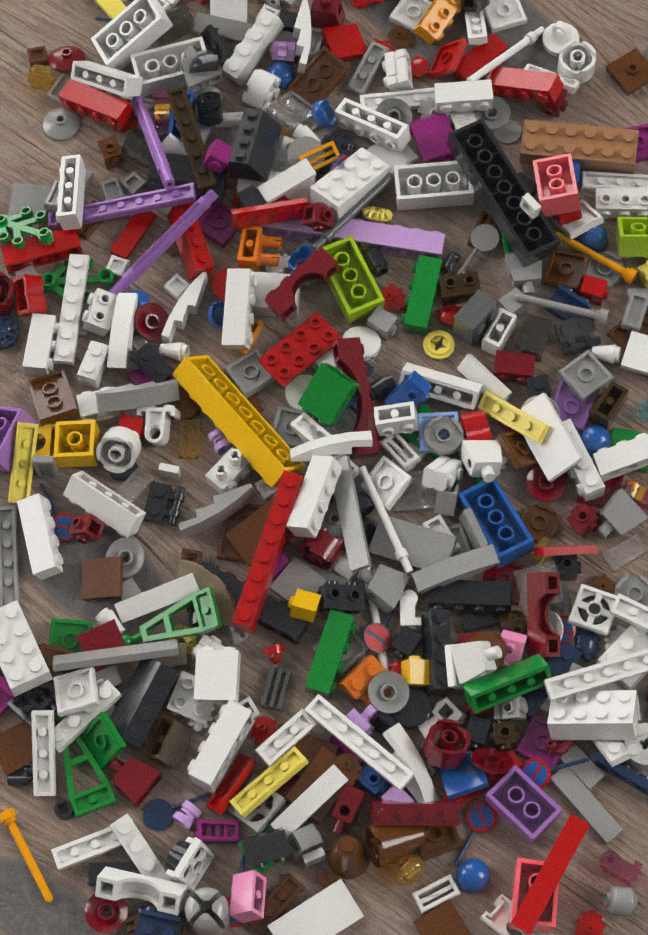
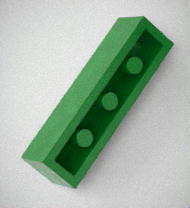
M419 255L418 262H414L413 273H415V277L410 279L409 290H411V294L406 296L405 301L407 312L403 313L401 318L404 332L427 336L439 284V276L442 271V259Z
M330 609L305 684V692L315 695L319 694L328 699L331 693L335 694L338 685L335 679L337 673H342L344 662L341 661L343 655H347L351 643L348 640L350 635L354 636L357 624L354 623V616Z
M537 654L462 684L466 702L476 714L545 686L543 681L552 677L549 665L540 654Z

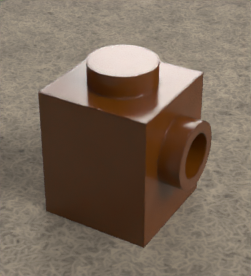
M115 135L97 141L99 152L107 169L118 167L124 163L123 154Z

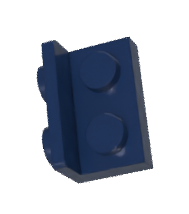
M561 284L557 286L556 293L550 299L551 301L591 310L592 306L588 299L578 296L571 288ZM545 307L546 311L562 321L579 316Z
M147 906L145 909H139V919L135 935H181L184 921L179 915L159 913L156 908Z

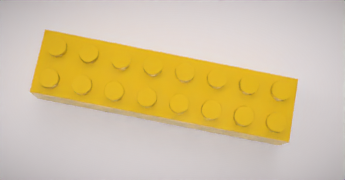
M208 355L185 357L172 374L177 379L178 384L184 387L189 393L190 398L198 403L202 412L212 419L214 425L226 435V439L230 443L234 444L241 452V456L248 460L252 469L262 476L268 486L271 488L278 487L283 470L300 474L306 469L307 466L303 462H291V448Z

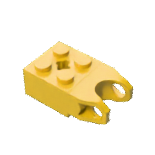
M96 420L59 421L56 424H46L38 428L39 435H37V441L45 443V446L35 451V455L53 456L58 468L98 466L96 449L100 442V429Z

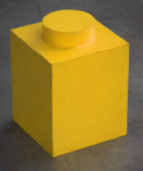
M297 588L295 596L291 595L289 599L290 616L314 623L321 595Z
M409 656V659L401 662V676L406 680L408 686L422 688L429 685V660L421 659V656Z

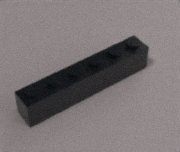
M202 560L200 565L222 580L237 607L245 581L241 582L229 571L223 572L213 562L207 563ZM269 593L267 594L257 624L295 645L298 644L309 626L308 621L290 616L291 609L286 602L282 600L278 602L272 599Z

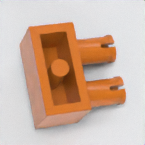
M259 226L242 228L237 257L239 268L259 272L262 265L278 267L279 254H266L262 252L264 248L281 249L282 237L265 236L262 227Z
M369 655L338 682V686L350 699H360L368 707L371 704L368 697V687L371 680L377 674L387 670L373 655ZM385 689L383 693L388 697L390 692L388 689Z

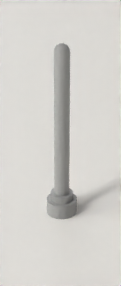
M521 293L515 295L517 301L593 318L594 321L601 325H606L609 310L602 308L601 310L593 311Z

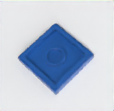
M473 751L466 753L458 768L439 769L449 800L489 787L485 771L477 768L471 761Z

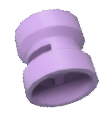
M217 428L209 433L208 439L214 444L216 454H225L231 447H234V444L226 439V435Z
M185 800L181 805L180 811L175 812L172 818L182 827L189 830L193 825L194 819L199 818L202 812L191 802Z

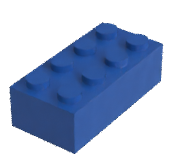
M496 479L492 482L483 481L458 493V505L462 512L468 508L472 509L488 545H494L500 564L496 565L498 569L534 551V539Z

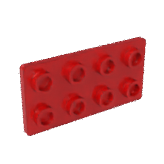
M315 312L260 357L258 363L282 387H286L331 350L332 344L342 337Z

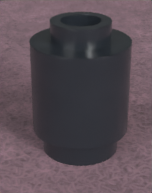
M372 247L364 252L363 259L371 274L381 277L388 272V263L379 248Z
M383 375L370 384V399L379 402L387 397L397 386L391 375Z

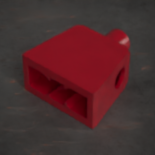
M313 0L310 10L312 27L325 28L343 25L345 13L341 0Z
M130 757L125 764L115 758L109 766V769L116 774L112 780L114 785L137 809L162 779V774L159 770L133 757Z
M346 783L344 784L331 816L336 818L331 829L332 831L343 835L348 824L354 826L368 797L365 792ZM349 808V815L343 816V810Z

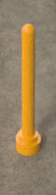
M559 231L555 232L561 242L585 255H589L595 261L621 274L625 282L631 285L635 281L639 273L638 270L632 267L624 268L574 239H570L565 234Z
M9 808L0 813V822L9 828L45 901L51 903L53 896L15 823L17 815L13 808Z

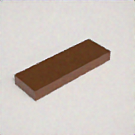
M288 873L265 899L264 919L246 923L259 935H265L269 930L267 925L280 918L302 893L305 886Z

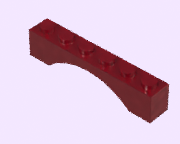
M360 337L340 338L332 344L334 362L345 375L360 384L354 393L357 415L352 432L371 431L373 439L372 447H352L350 458L374 457L379 453L381 445L380 440L377 439V428L373 418L374 403L370 400L371 385L367 381L366 374L368 368L363 359L364 345L361 343Z

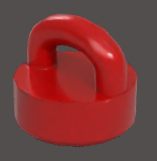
M277 644L264 647V656L268 655L269 660L273 664H278L281 660L280 652H284L283 645Z

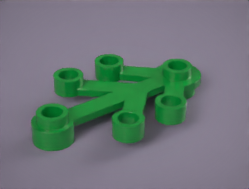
M25 206L20 210V213L11 216L1 214L0 244L10 242L11 238L7 232L8 229L13 230L14 238L12 243L16 249H21L25 246L21 232L38 237L41 245L51 244L55 238L50 229L42 228L39 230L29 227L37 223L46 222L48 219L46 212L43 210L38 211L35 217L31 218L33 211L30 206ZM23 218H24V219H27V220H23V221H20V222H17V223L15 222V221L21 220V219H23Z
M69 258L65 259L62 265L53 273L47 272L41 276L44 291L53 290L62 300L64 289L60 285H65L66 277L61 276L68 269L66 265L69 262ZM91 258L88 270H91L94 267V263ZM105 268L100 270L98 275H87L86 284L101 283L104 286H109L114 281L113 272ZM85 290L84 298L89 296L91 292Z

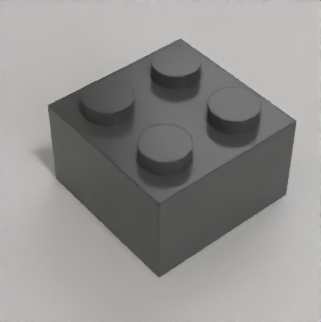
M478 290L454 316L453 334L470 347L475 343H479L498 313L497 302L481 290Z

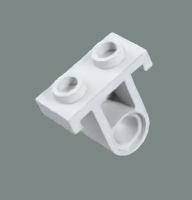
M155 405L137 408L136 414L138 417L145 419V438L157 447H162L169 441L171 416L176 420L181 418V412L173 405H163V408H156ZM160 431V436L154 439V434Z

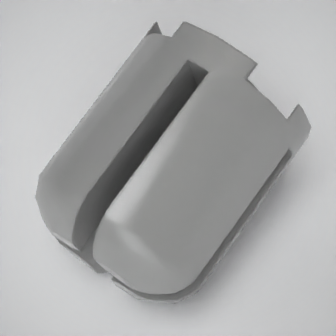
M198 888L194 891L197 899L194 900L189 896L184 908L190 927L197 935H222L228 929L231 920L230 907L225 896H222L216 888ZM207 911H208V912L213 911L212 914H213V916L215 917V919H213V918H212L208 913H206V912H207Z

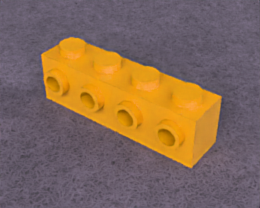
M434 0L413 31L429 45L434 41L439 42L444 36L443 30L453 23L452 17L462 10L461 0Z

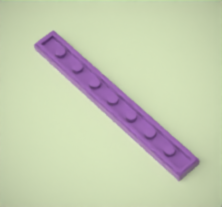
M195 183L174 186L171 190L164 188L86 204L83 206L82 225L196 202ZM55 211L48 212V228L51 231L62 229L61 224L57 223Z

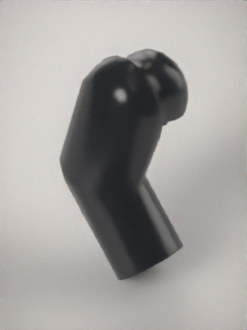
M448 253L442 263L445 274H455L453 266L461 260L459 253Z
M134 463L125 472H110V476L115 481H129L140 469V466Z
M26 764L24 771L20 775H8L7 785H28L33 780V764Z

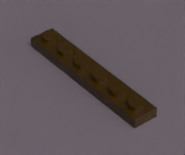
M185 86L166 91L198 191L201 192L217 187L213 171L203 166L207 152Z

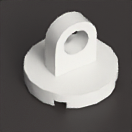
M557 21V23L548 26L542 38L544 49L556 57H559L561 47L567 42L574 40L579 42L578 31L572 25L562 21Z

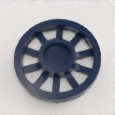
M0 315V350L12 347L17 342L20 330L13 318ZM11 323H13V324L15 325V326H13V327H9V328H8V326H9ZM16 330V334H12L9 331ZM9 336L13 337L11 342L8 341ZM1 341H5L7 344L1 345Z

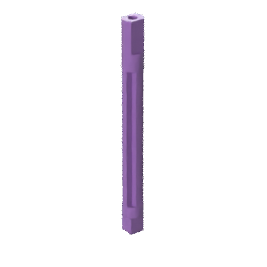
M142 94L141 96H133L131 99L132 105L157 172L161 177L164 188L171 190L174 188V178Z
M212 189L204 196H201L122 275L123 277L108 292L118 295L130 284L132 285L219 196Z

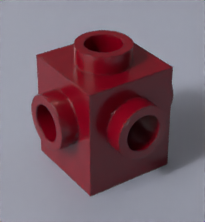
M563 88L555 103L539 102V104H542L541 112L547 116L559 118L561 111L565 112L568 101H566L568 90Z
M321 202L306 205L303 210L302 225L313 228L315 232H323L333 225L334 209Z
M583 503L582 505H577L566 520L583 538L588 533H593L599 527L600 520L597 516L600 514L592 505L588 507Z
M90 513L76 515L71 523L69 534L82 544L99 541L105 523Z

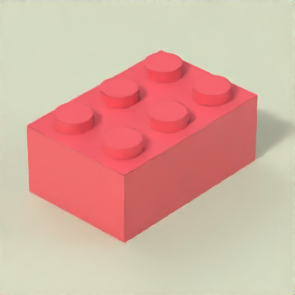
M571 153L533 160L539 202L544 216L581 210Z
M517 858L514 866L509 929H514L510 924L545 861ZM559 883L532 932L553 934L556 928Z

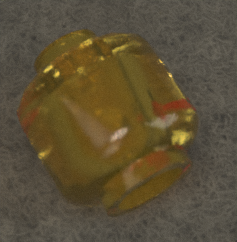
M35 64L32 68H29L27 82L30 83L32 88L47 90L49 85L54 84L55 74H52L49 66Z
M408 853L400 857L393 864V878L400 885L411 886L423 876L425 865L419 856L414 853L412 855Z

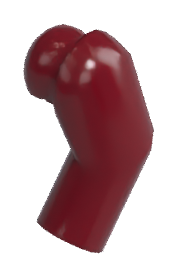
M548 740L545 747L551 755H564L577 740H563L562 742Z

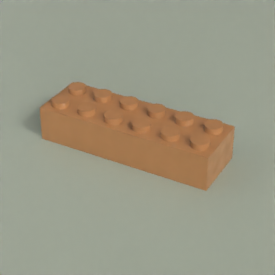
M524 119L520 164L533 165V160L571 153L572 161L580 162V170L634 174L639 130Z

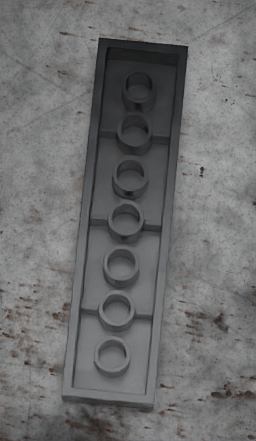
M483 118L449 133L446 145L522 266L525 268L556 253L561 243L560 239L541 209L539 215L532 220L520 207L522 197L527 193L530 194Z

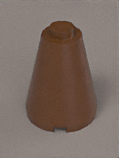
M369 825L365 829L367 849L371 848L373 855H370V858L376 868L384 867L421 847L427 839V831L425 827Z
M353 836L341 837L334 841L328 850V865L334 874L343 879H354L365 873L370 864L369 849L359 838Z

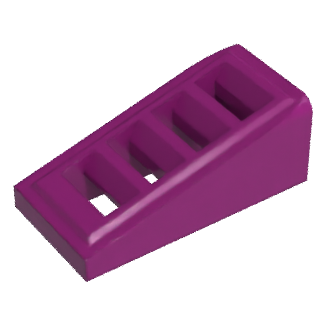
M197 819L194 825V838L200 839L204 844L239 843V821ZM202 827H206L205 836H202ZM211 827H214V836H211ZM220 827H223V837H220ZM228 827H232V837H228Z

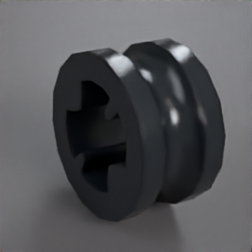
M63 799L55 804L54 811L60 820L65 821L72 818L74 810L69 800ZM64 805H67L69 812L61 815L60 807L63 806L64 808Z

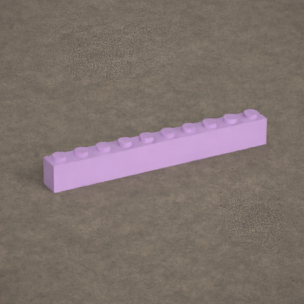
M303 219L259 226L262 227L265 235L300 241L306 239L313 243L321 238L323 233L315 232L313 228L302 225ZM351 219L334 235L332 241L325 244L329 245L352 235L358 249L362 251L373 247L379 248L382 254L411 259H419V255L442 259L445 234L439 231L430 232L420 228H405L401 225H387L382 222Z

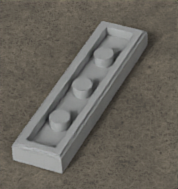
M569 767L560 769L551 777V782L584 820L590 824V827L606 845L623 831L620 825Z

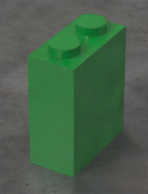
M321 363L300 398L298 405L302 407L304 413L311 416L313 414L317 417V421L322 425H336L360 384L329 363Z

